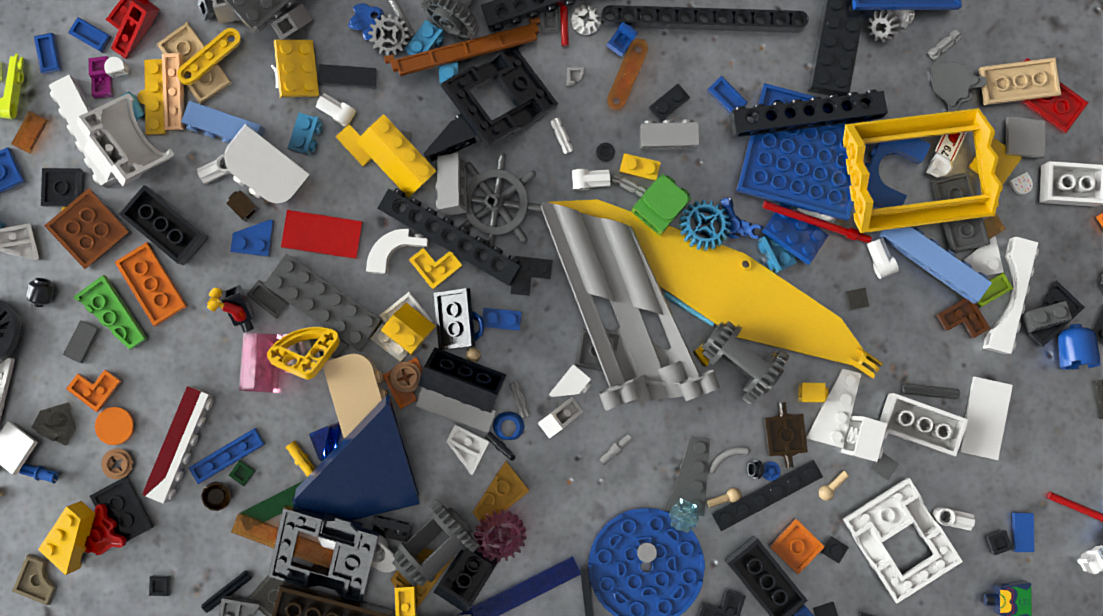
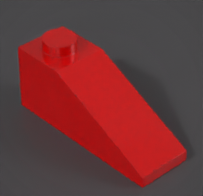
M132 0L111 49L127 59L153 25L160 9L148 0Z

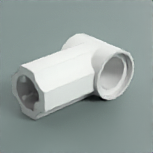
M325 93L320 96L316 105L317 109L333 117V120L344 127L349 125L357 112L346 103H340Z
M224 155L219 156L217 160L197 168V173L203 184L212 182L227 174L231 175L228 169L223 168L225 162Z
M573 170V190L583 191L596 187H610L609 170Z
M883 238L867 244L874 261V271L879 279L899 271L897 262L890 255Z
M937 507L932 512V518L938 524L971 531L975 524L974 514L945 507ZM946 512V519L942 521L941 514Z

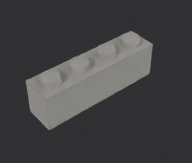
M422 387L416 403L418 408L487 433L490 431L497 412L494 409L491 413L481 411L476 407L463 404L458 400L445 397Z

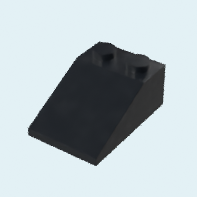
M462 114L455 116V119L447 125L423 153L429 163L436 161L438 156L452 154L481 142Z
M480 546L474 552L468 548L461 550L433 593L464 613H467L500 559Z

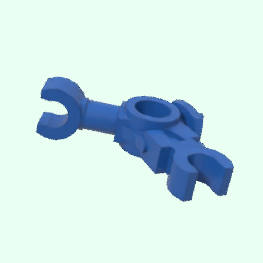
M731 197L721 199V204L726 210L727 215H729L727 222L731 223V226L727 227L730 233L726 236L736 239L740 236L735 234L740 233V235L746 237L749 234L750 237L759 239L760 236L755 235L754 230L756 228L762 229L763 226L759 224L752 225V223L741 220L736 216Z

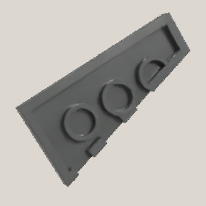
M690 437L666 512L704 516L710 439Z

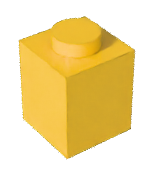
M799 383L798 402H825V398H828V387H825V383Z

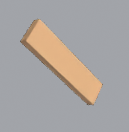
M181 53L162 54L164 126L167 131L185 130V125L181 122L185 113L184 84L180 82L177 76L178 69L183 65V54Z

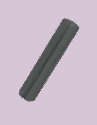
M908 383L902 385L903 394L959 399L960 397L959 389Z

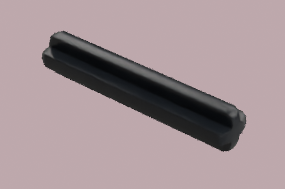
M247 570L242 572L201 605L203 611L208 613L221 603L223 596H230L251 580V574Z

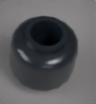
M35 278V280L28 283L26 299L35 307H43V305L50 304L54 294V286L48 279Z

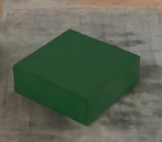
M240 459L228 476L242 486H246L257 470Z

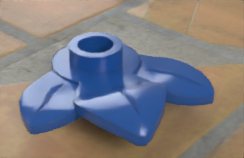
M360 3L353 6L356 15L350 19L348 27L353 30H362L364 40L367 41L373 38L372 35L368 34V32L373 31L370 24L376 25L372 14L377 13V19L382 20L381 15H384V12L379 7H370L367 4Z

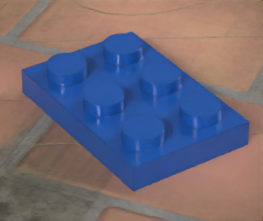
M781 203V204L779 205V206H782V207L791 209L789 206H787V205H785V204H782V203ZM774 212L761 231L807 265L812 262L829 236L815 225Z

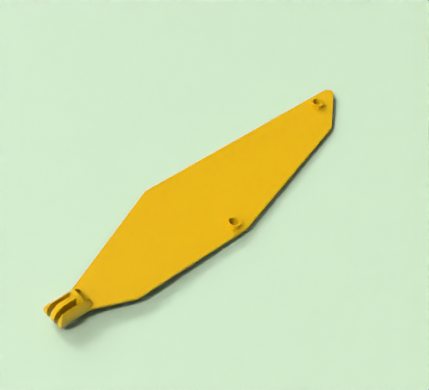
M598 199L549 202L572 208L590 216L610 219L631 226L659 286L716 325H719L721 322L726 324L728 321L735 326L739 324L742 330L737 338L852 365L872 379L876 376L873 372L878 373L880 370L878 366L882 367L883 362L862 348L839 316L743 252L724 245H716L714 250L709 247L707 251H704L703 246H701L700 250H697L696 244L692 247L689 246L690 240L684 242L686 235H680L682 230L669 226L659 236L631 211ZM742 262H746L748 267H743Z

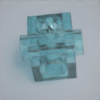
M679 498L669 513L671 526L678 531L689 533L692 527H696L699 520L697 505Z

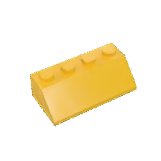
M384 114L356 141L387 176L406 193L405 195L408 198L437 172Z

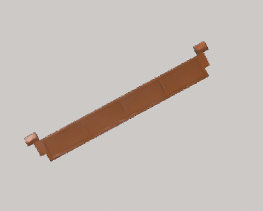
M539 17L529 19L530 24L398 59H394L393 54L384 57L385 64H391L393 72L398 71L400 76L533 42L537 40L536 35L539 34L537 24H540Z

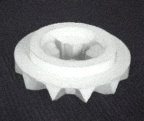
M582 5L576 8L571 18L572 26L582 35L595 33L601 25V15L598 9L591 5ZM589 13V19L592 21H588L586 26H584V20L581 18H584Z

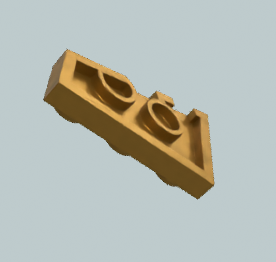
M507 461L504 462L472 512L484 528L530 491Z

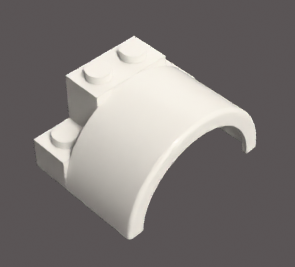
M125 94L78 116L76 124L88 139L84 150L107 181L116 177L120 184L125 186L140 178L142 173L174 156L171 149L167 152L159 151L146 139L136 121L133 112V98L130 94Z

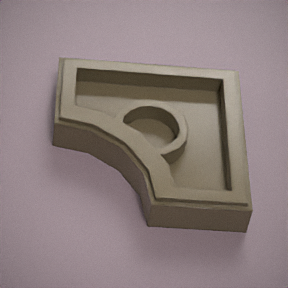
M30 554L26 555L12 592L47 606L50 605L57 586L47 577V561Z

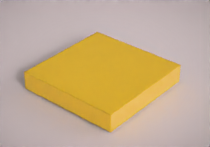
M993 138L991 147L999 157L995 175L1004 184L1022 157L1007 155L1006 146ZM975 155L968 168L979 175Z

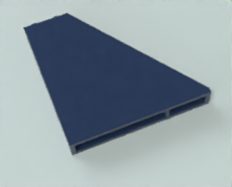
M390 395L385 396L296 488L295 497L292 498L294 508L321 516L328 513L345 519L356 520L420 504L419 491Z

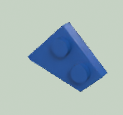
M267 220L234 232L230 252L270 257L274 220Z

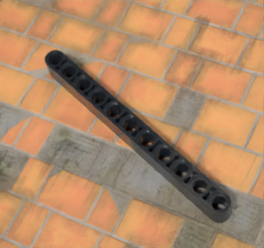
M607 5L603 8L601 14V22L606 27H619L624 22L633 28L799 33L803 31L809 21V17L804 11ZM612 13L615 17L607 19L605 14ZM629 13L634 18L627 20L624 18V15ZM649 14L652 16V19L647 21L643 18V15ZM669 15L671 20L664 21L662 16ZM681 16H688L690 18V21H682ZM706 16L709 21L702 22L699 17ZM723 16L728 22L722 23L718 17ZM737 18H745L746 23H740ZM756 18H763L765 24H759ZM781 18L784 24H778L775 19ZM794 19H800L803 25H797Z

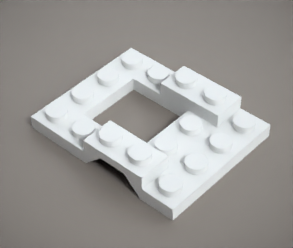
M906 478L843 518L855 542L871 567L878 574L895 603L904 600L963 562L942 528L923 504L921 495L910 478ZM910 524H913L933 555L904 574H901L882 542Z

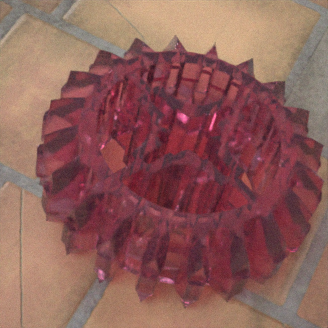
M501 509L499 514L493 510L492 516L486 513L487 519H480L481 525H476L478 532H474V537L480 545L477 549L479 552H482L483 557L489 556L491 561L496 557L497 562L500 563L501 558L508 561V556L510 555L512 558H515L514 552L521 553L519 547L525 546L523 540L527 536L525 534L526 528L523 526L524 523L521 519L518 520V515L514 514L512 516L511 511L505 514L504 510ZM501 524L511 525L512 528L502 527ZM499 530H500V532H501V534H502V537H501L502 542L500 541V538H499V535H500V534H499ZM488 544H491V545H495V544H496V545H499L500 548H494V547L489 546Z

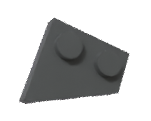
M223 596L219 616H252L259 608L261 602Z

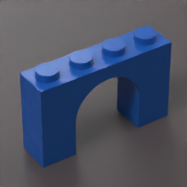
M915 138L877 143V146L874 145L869 153L871 158L869 163H865V166L870 173L867 190L874 201L873 206L877 208L901 206L907 195L888 187L881 180L879 164L883 157L897 155L918 165L924 161L931 146L930 143Z

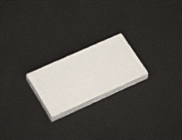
M973 377L965 415L968 423L958 452L993 460L999 459L1013 385Z

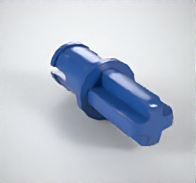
M23 464L19 470L20 474L34 477L36 481L44 480L54 484L59 478V472L45 469L41 465L36 467Z

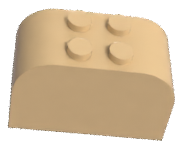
M348 354L328 360L323 366L343 438H346L385 396L389 395L387 389L384 390L382 382H385L382 371L378 370L371 358L360 354Z

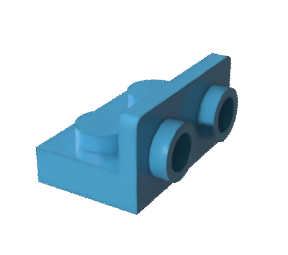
M425 20L404 51L409 55L435 49L445 39L444 30Z
M298 113L287 149L311 156V153L315 151L317 141H315L317 134H320L323 128L322 120L317 116L312 117Z
M767 235L758 239V247L761 253H765L767 256V265L771 271L774 270L775 274L797 263L792 253Z

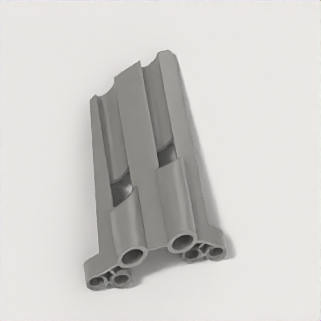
M544 201L540 208L609 385L608 389L598 392L605 411L625 403L684 397L688 401L719 389L720 385L714 370L702 374L699 373L632 227L614 220L597 218L572 208ZM592 295L610 300L620 326L619 329L609 330L603 326ZM639 309L651 311L659 315L671 346L669 350L659 347L650 338ZM608 334L619 336L616 352L613 348L615 338H610Z

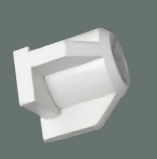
M936 152L928 165L926 173L932 174L937 178L946 177L951 172L954 164Z
M1103 545L1095 546L1093 549L1081 554V558L1077 561L1081 564L1084 571L1091 574H1098L1103 571Z

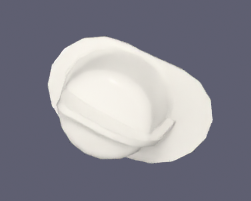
M379 535L372 567L384 573L392 572L396 568L392 563L395 560L393 552L388 549L387 540Z

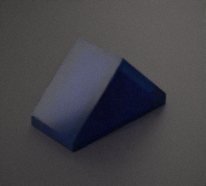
M339 422L309 434L318 460L323 461L337 447L341 433Z

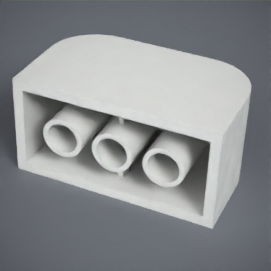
M246 124L243 125L225 149V164L230 173L234 175L233 180L242 187L245 184L250 187L249 192L258 199L263 197L272 203L285 202L295 194L310 175Z

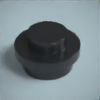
M760 460L751 461L747 466V473L753 479H760L764 474V466Z

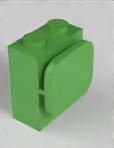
M664 174L655 180L631 210L634 215L659 236L692 199L686 189H680L675 184L676 182L673 178Z

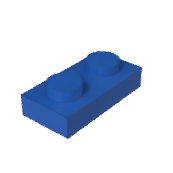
M483 308L482 319L484 326L487 328L520 331L522 312Z

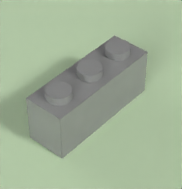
M649 120L644 121V124L640 125V150L697 149L699 146L698 122H693V120H682V123H674V120L655 123V121Z
M458 152L437 157L436 190L438 199L436 200V207L445 216L467 212L466 159Z

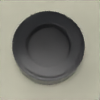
M601 143L597 147L596 156L601 162H609L614 158L615 149L610 143Z

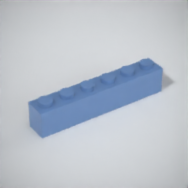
M916 227L883 230L879 235L880 239L883 238L891 247L973 304L981 299L992 284L988 280V276L974 271L968 262L958 260L952 251H945L940 247L939 242L932 238L928 239L924 236L923 231Z

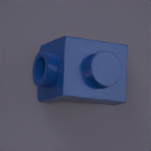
M622 22L606 46L622 57L638 32L631 25Z

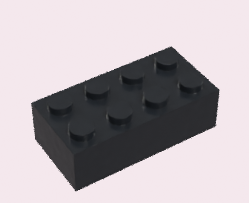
M145 185L142 186L119 213L122 218L177 264L183 266L208 238L203 231L154 190Z
M434 347L423 367L418 386L458 400L463 404L471 405L481 411L491 413L501 392L506 374Z
M755 536L724 560L769 616H790L808 601Z

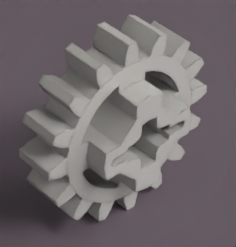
M382 14V20L375 18L376 25L370 24L373 31L368 32V34L372 35L373 38L369 42H375L373 48L379 47L380 54L385 50L387 56L390 55V51L397 55V49L403 51L402 45H408L405 38H410V36L405 34V32L409 28L403 27L405 21L399 22V16L392 19V14H389L388 18ZM394 22L395 25L387 27L384 23ZM379 28L381 36L377 39V30ZM385 30L394 32L392 33V37L395 40V42L390 38H385ZM401 30L402 37L399 42V40L397 39L398 32ZM388 42L394 45V47L386 48L382 45Z

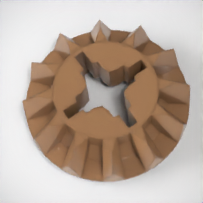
M401 362L391 371V383L400 392H412L419 387L421 371L411 362ZM403 369L407 374H414L409 378L410 385L405 380L398 381L403 377Z
M117 448L108 451L103 456L101 462L104 474L116 480L128 476L133 464L131 454L127 453L124 449ZM115 459L117 461L123 460L120 464L121 469L119 467L112 468L115 465Z

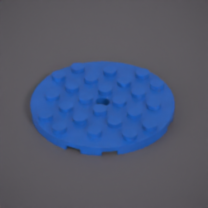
M636 508L618 514L601 528L590 549L588 570L591 586L597 599L612 615L680 616L693 604L701 590L705 561L696 535L681 519L656 508ZM643 543L653 544L657 551L656 558L650 562L652 568L648 572L642 571L641 564L643 561L637 555L638 547Z

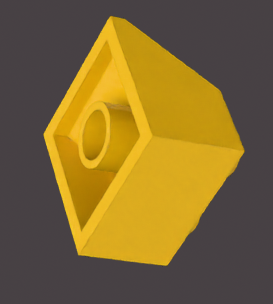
M405 303L391 316L381 331L413 356L436 328V325L408 303Z

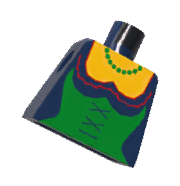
M1020 580L995 584L994 594H984V605L994 606V612L1001 616H1032L1031 583Z

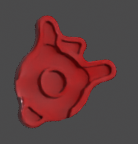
M102 503L96 505L90 535L87 536L84 545L86 546L85 552L102 555L111 550L112 547H124L127 543L126 538L114 533L117 523L108 517L106 505Z

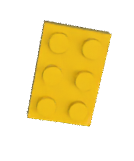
M275 40L274 49L280 98L318 97L319 89L313 40Z

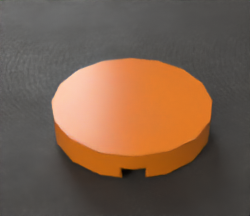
M110 407L99 413L94 427L96 435L102 442L109 445H118L125 443L131 438L134 433L135 422L133 416L126 409Z

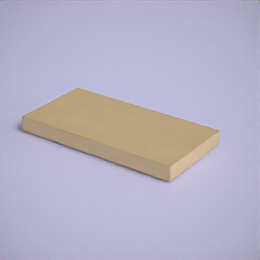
M188 22L157 43L163 54H183V64L205 47ZM217 64L192 85H187V87L198 102L203 105L231 85L232 82L220 65ZM191 74L185 75L187 79L191 77Z
M1056 57L985 66L978 69L979 76H983L987 80L986 85L981 88L984 106L1061 95Z

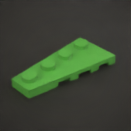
M102 275L73 297L78 302L80 301L89 313H93L103 326L108 327L112 334L129 350L134 349L148 339L106 275Z

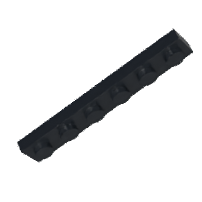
M812 459L711 514L720 531H723L821 479L823 476Z

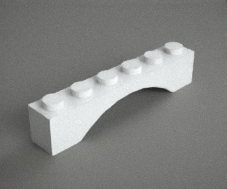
M1020 237L1009 239L1005 258L1010 268L1012 287L1014 289H1012L1011 298L1004 314L991 329L987 330L983 349L1001 354H1012L1015 350L1017 343L1015 337L1021 328V322L1019 321L1026 306L1024 300L1025 296L1029 293L1030 285L1028 284L1034 273L1033 263L1039 253V248H1037L1038 242Z

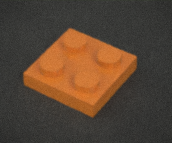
M795 519L769 547L796 574H799L825 546Z

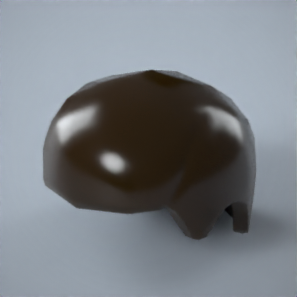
M211 482L202 491V503L209 510L220 511L229 505L231 491L223 482Z

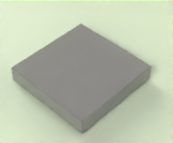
M1007 117L1006 154L1043 159L1045 157V121Z

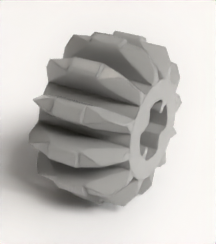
M887 10L874 12V16L869 18L871 24L867 25V28L872 29L869 35L875 34V40L877 41L881 38L882 42H886L887 39H894V35L899 33L897 28L901 26V23L896 22L899 16L893 17L892 10L888 13Z

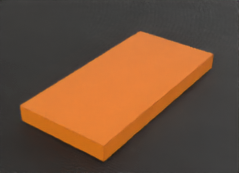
M149 242L144 243L115 261L116 266L154 327L188 307Z

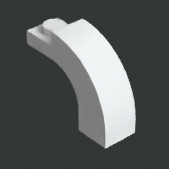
M409 229L394 230L385 234L372 247L367 260L366 272L388 275L390 257L397 249L406 246L429 248L428 238L421 234H413V237H411Z

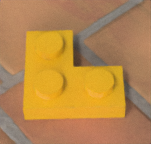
M424 248L409 259L433 290L463 266L450 251L437 262L431 258Z

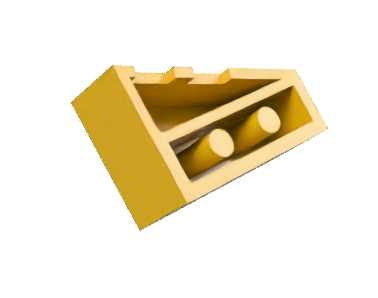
M82 501L66 506L38 549L65 575L81 568L82 563L80 560L82 553L86 550L84 545L87 536L90 535L95 513Z

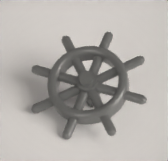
M505 153L499 154L497 169L487 170L480 174L471 162L465 164L473 179L467 186V212L465 214L468 220L460 226L466 229L474 226L478 230L487 233V245L493 247L495 244L496 235L506 234L514 231L520 241L525 243L527 236L519 225L525 219L528 210L542 212L540 208L542 204L529 203L528 193L524 186L536 176V172L531 170L519 179L512 173L504 171ZM490 178H496L494 192L485 182ZM504 178L513 185L501 193ZM478 186H480L487 197L474 195ZM518 191L520 202L506 200ZM473 203L486 205L475 214ZM505 207L519 209L514 219ZM491 212L490 225L488 226L481 222L480 219ZM499 213L508 224L497 227Z

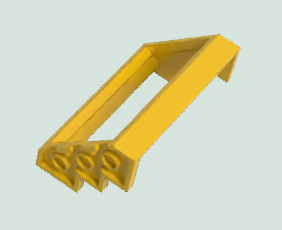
M979 108L845 124L843 144L849 158L846 159V166L852 186H849L851 201H854L856 213H853L854 221L860 233L995 216L996 208L999 206L1000 193L1003 190L1002 182L995 175L999 157L991 147L992 139L995 136V129ZM973 131L982 195L872 209L874 201L867 190L870 173L863 163L866 144Z

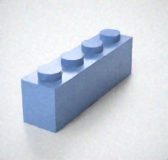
M191 101L188 102L181 121L187 126V130L195 133L200 130L204 132L205 136L213 139L216 136L220 137L227 144L231 142L244 124L261 136H263L265 130L259 124Z

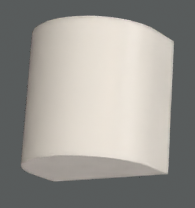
M110 57L105 62V72L112 78L130 73L129 66L118 57Z

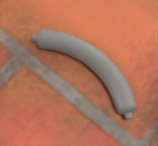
M735 447L722 452L711 463L708 469L709 474L715 473L719 465L727 458L735 455H748L751 453V450L748 447Z

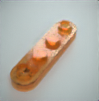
M635 39L630 43L607 97V104L612 110H621L626 104L648 52V44L643 39ZM640 47L642 51L638 53L635 51V48ZM613 99H619L620 103L614 104Z

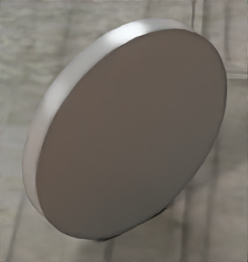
M643 543L638 547L637 555L641 561L651 562L656 558L657 551L653 544Z

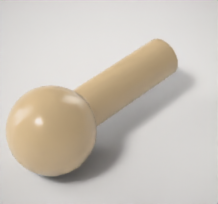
M471 347L466 351L467 360L476 363L481 357L480 350L475 347Z
M844 470L831 484L822 486L819 489L820 498L825 501L831 500L834 496V491L850 475Z
M730 488L725 495L707 500L706 503L708 508L728 501L733 503L741 499L742 494L738 488Z

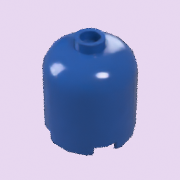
M1072 324L1069 329H1065L1059 334L1060 368L1063 370H1077L1080 365H1088V368L1101 366L1097 336L1092 329L1082 327V324Z

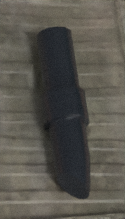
M491 432L485 436L499 452L511 461L515 460V455Z

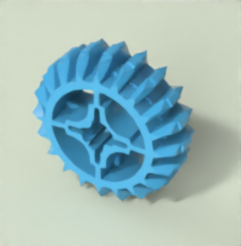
M705 199L701 201V205L698 201L694 202V206L689 204L688 210L684 209L682 212L684 216H681L679 219L682 222L679 224V228L683 229L680 235H686L684 242L690 240V247L696 244L697 250H700L701 246H703L704 251H707L709 247L714 250L716 245L721 246L722 241L727 239L726 235L730 233L727 227L731 226V223L727 222L729 215H723L726 210H719L720 204L713 206L712 200L709 204H706ZM702 212L711 214V216H705ZM692 216L695 219L694 222L696 223V228L694 230H692L690 226V218ZM716 220L719 224L718 234H716V229L713 226ZM709 223L708 227H707V226L701 227L702 224L704 225V224ZM703 234L707 236V238H702L698 235Z

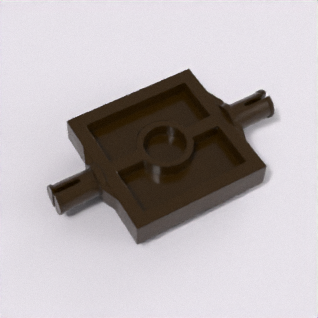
M786 402L778 403L780 414L764 418L768 456L785 457L786 468H794L792 456L808 452L804 415L787 413Z

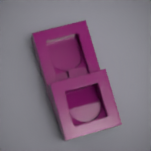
M108 56L88 58L91 96L94 99L113 97L112 77L106 74L104 68L106 60L109 59Z

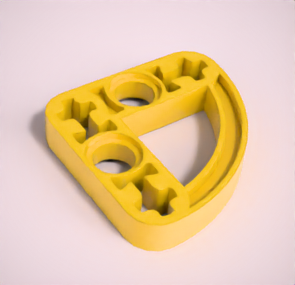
M308 327L299 329L279 339L268 350L267 357L272 365L309 380L319 373L340 344V338L336 331L329 328ZM318 339L305 357L288 350L289 347L301 341ZM317 352H324V355L322 357H315V354ZM297 360L295 365L288 366L289 361Z

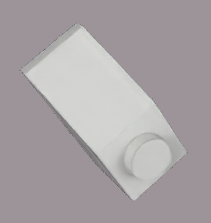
M572 365L549 395L556 397L580 394L581 391L585 393L592 385L589 383L591 378L575 365Z
M571 397L538 422L548 438H551L584 411L574 398Z

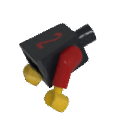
M241 285L224 292L218 287L210 291L209 296L212 298L207 302L209 310L215 312L218 307L222 308V311L228 313L234 326H241L243 333L254 329L251 322L253 312Z

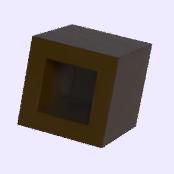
M241 190L233 192L226 203L245 222L260 209Z

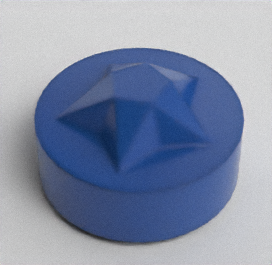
M773 461L763 463L764 474L762 477L769 481L776 480L781 473L779 465Z

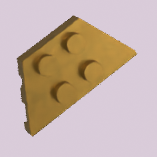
M424 548L417 557L424 562L435 550ZM452 559L434 576L435 579L432 582L428 580L422 587L419 584L415 586L416 610ZM398 570L390 579L395 588L414 587Z

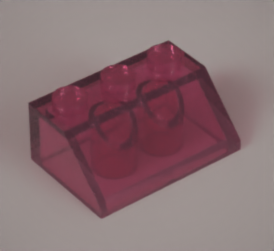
M243 333L239 391L278 393L280 368L270 363L267 352L282 338V335Z

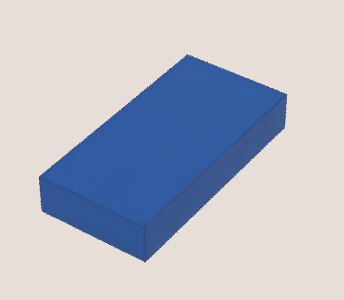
M79 17L76 18L68 31L70 35L103 53L112 38L109 34Z
M47 33L34 36L41 73L47 74L61 71L55 34Z
M723 76L708 88V91L730 113L736 107L745 106L748 103Z
M1012 512L1013 552H1035L1034 513Z

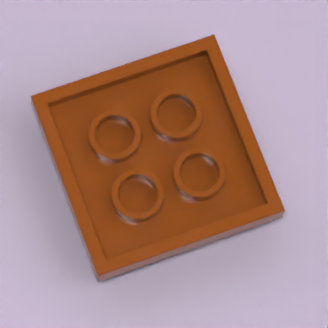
M91 188L84 191L44 225L84 269L88 268L130 232Z

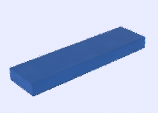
M254 428L190 466L189 470L197 484H200L266 443L257 428Z

